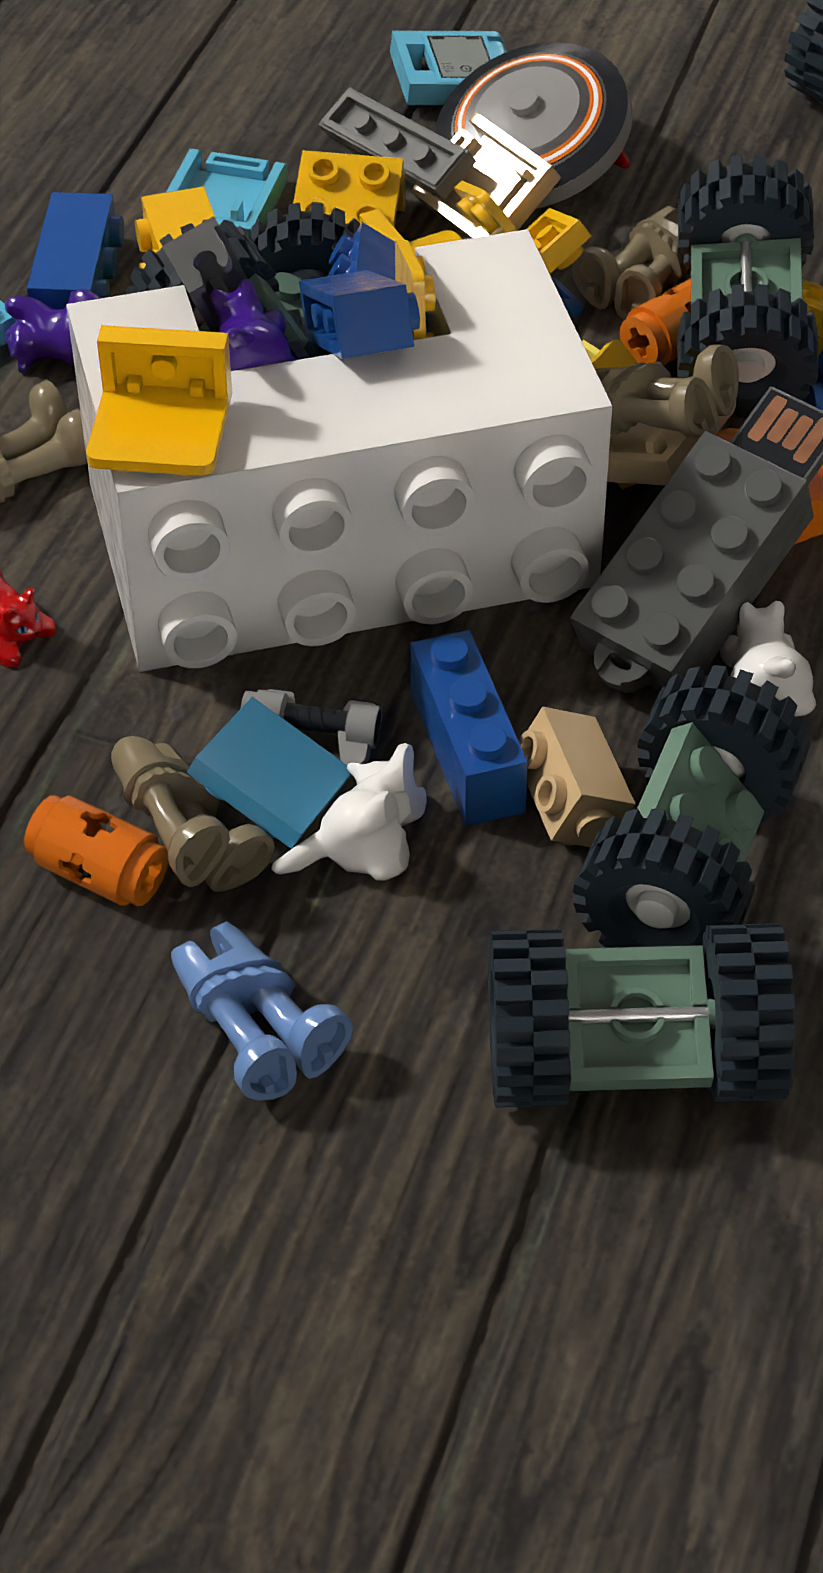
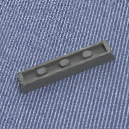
M350 87L318 124L326 135L362 155L404 158L405 179L442 200L446 199L454 187L477 162L467 149Z

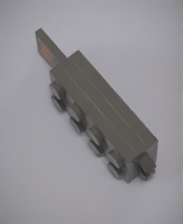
M770 386L730 442L704 431L570 616L582 650L594 656V664L601 681L609 688L623 691V693H634L649 686L660 692L662 687L666 688L669 679L676 674L685 678L690 668L700 666L703 672L706 670L738 625L741 606L746 602L750 604L754 602L814 517L808 485L823 465V410Z

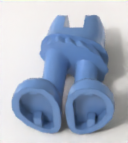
M226 921L210 930L212 944L218 955L211 960L191 940L173 949L171 952L172 963L180 982L186 989L192 1008L196 1013L204 1014L208 1021H217L239 1053L234 1062V1080L247 1098L260 1101L276 1099L286 1095L296 1082V1065L308 1079L318 1077L337 1060L351 1040L353 1024L344 1011L336 1005L318 1004L303 1012L290 998L296 983L283 972L281 964L265 955L249 937ZM260 1011L281 1040L272 1035H265L249 1014Z

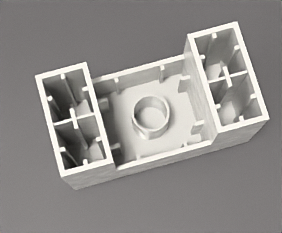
M528 229L415 247V255L423 256L426 275L432 274L435 310L425 312L426 332H432L434 337L413 340L414 347L345 359L330 354L231 371L233 393L215 470L211 474L205 476H183L178 474L95 469L88 465L90 485L139 672L175 665L185 668H203L218 663L228 655L293 643L306 646H320L334 642L346 633L410 621L423 624H437L451 620L464 611L531 599L544 603L555 602L567 598L577 590L591 588L601 573L612 404ZM184 285L66 304L85 449L88 446L103 393L97 348V338L101 325L199 331Z

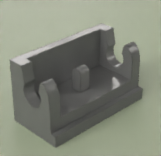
M213 216L166 243L162 248L209 330L216 332L221 328V324L210 298L211 292L215 289L226 293L234 292L237 290L242 279L248 278L221 227Z

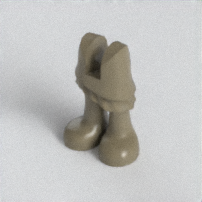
M667 206L653 216L641 220L629 234L630 243L615 258L607 249L591 246L584 249L580 257L572 263L573 280L581 294L590 304L598 309H606L614 300L617 315L625 320L633 308L654 297L661 296L664 283L676 285L677 280L685 276L688 268L684 264V255L680 256L678 250V209L672 206Z
M710 345L697 356L693 376L687 378H671V373L661 362L648 364L640 362L625 367L595 369L612 404L610 433L613 435L619 434L621 431L626 433L631 426H636L637 423L678 431L685 436L694 438L701 437L704 431L714 435L719 426L718 416H728L731 414L738 393L739 370L737 360L733 351L725 345Z
M48 380L33 386L30 391V419L19 428L0 436V504L5 503L6 497L14 496V487L20 481L35 478L62 468L87 464L81 411L75 409L68 412L60 392Z
M137 736L124 737L114 745L111 752V760L114 770L123 785L124 800L128 805L133 806L135 810H143L146 815L153 817L157 831L167 850L169 864L182 884L193 887L205 880L214 892L227 891L250 881L267 867L275 849L271 836L265 829L251 824L238 826L228 832L225 825L216 818L220 799L212 796L203 784L187 773L189 765L172 745L166 743L154 745L149 739Z

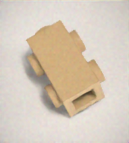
M542 707L529 729L519 739V744L528 762V788L551 841L566 845L591 847L599 829L604 828L607 820L616 815L622 821L625 812L632 810L636 803L596 717Z

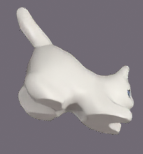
M775 601L767 608H755L748 602L744 603L739 612L738 636L730 635L720 649L721 659L727 666L733 668L730 676L737 678L741 669L753 673L751 682L760 687L768 680L779 687L775 695L777 699L782 700L790 696L798 705L794 714L795 717L810 714L816 706L812 692L813 676L809 662L795 650L791 636L784 633V605L780 601Z
M406 743L398 745L390 761H373L367 764L349 763L347 769L356 779L357 785L351 791L338 797L322 818L320 830L274 861L272 870L279 875L300 871L320 858L327 856L346 871L366 873L375 880H387L400 875L406 870L410 853L406 841V832L402 826L419 819L424 814L427 803L424 787H417L414 780V753L412 746Z

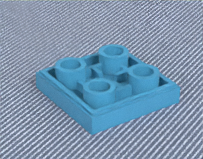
M251 697L206 745L187 770V773L203 784L212 796L225 800L254 821L258 827L265 829L271 837L277 838L291 849L340 791L351 775L345 763L254 697Z

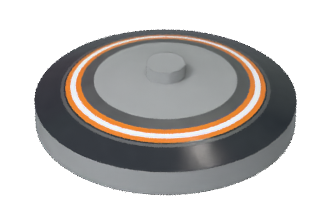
M539 43L503 53L487 61L469 74L454 89L445 102L436 123L435 133L451 141L456 133L463 128L479 142L484 135L474 128L469 119L475 112L483 116L552 165L562 177L537 207L542 208L568 199L581 192L599 179L612 166L622 152L629 137L632 125V105L621 73L605 56L590 48L571 43Z

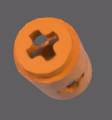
M691 278L667 290L661 296L654 297L633 308L622 322L620 340L637 363L661 362L665 366L678 359V327H680V319L684 312L691 313Z
M50 795L44 799L30 818L24 836V850L34 857L35 863L38 866L120 906H126L129 903L135 906L146 904L156 893L163 881L169 862L165 846L159 844L158 837L155 834L71 795L63 798L57 795ZM110 822V827L115 830L110 833L102 827V823L108 824ZM83 866V869L91 874V879L87 877L83 879V874L78 870Z

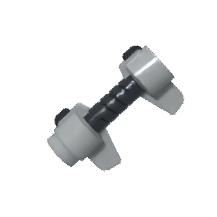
M271 687L267 690L258 689L257 692L245 691L241 708L251 697H254L297 729L338 734L340 760L346 765L351 762L367 764L371 749L377 747L381 729L382 708L377 706L376 702L372 700H350L343 710H334L295 704L294 693L278 687Z

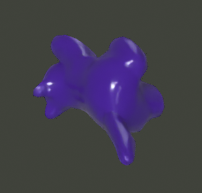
M242 279L237 290L230 293L219 289L211 292L210 298L221 324V328L216 332L228 333L231 371L298 360L291 354L288 338L284 335L287 325L282 313L279 310H268L263 313L262 303L257 297L252 282L248 279Z
M78 289L70 293L68 304L101 299V297L89 290ZM15 296L8 298L5 302V311L16 319V323L6 330L5 340L8 343L11 357H15L17 360L18 371L21 374L26 373L31 365L39 359L59 360L75 368L67 306L64 309L55 310L32 297Z

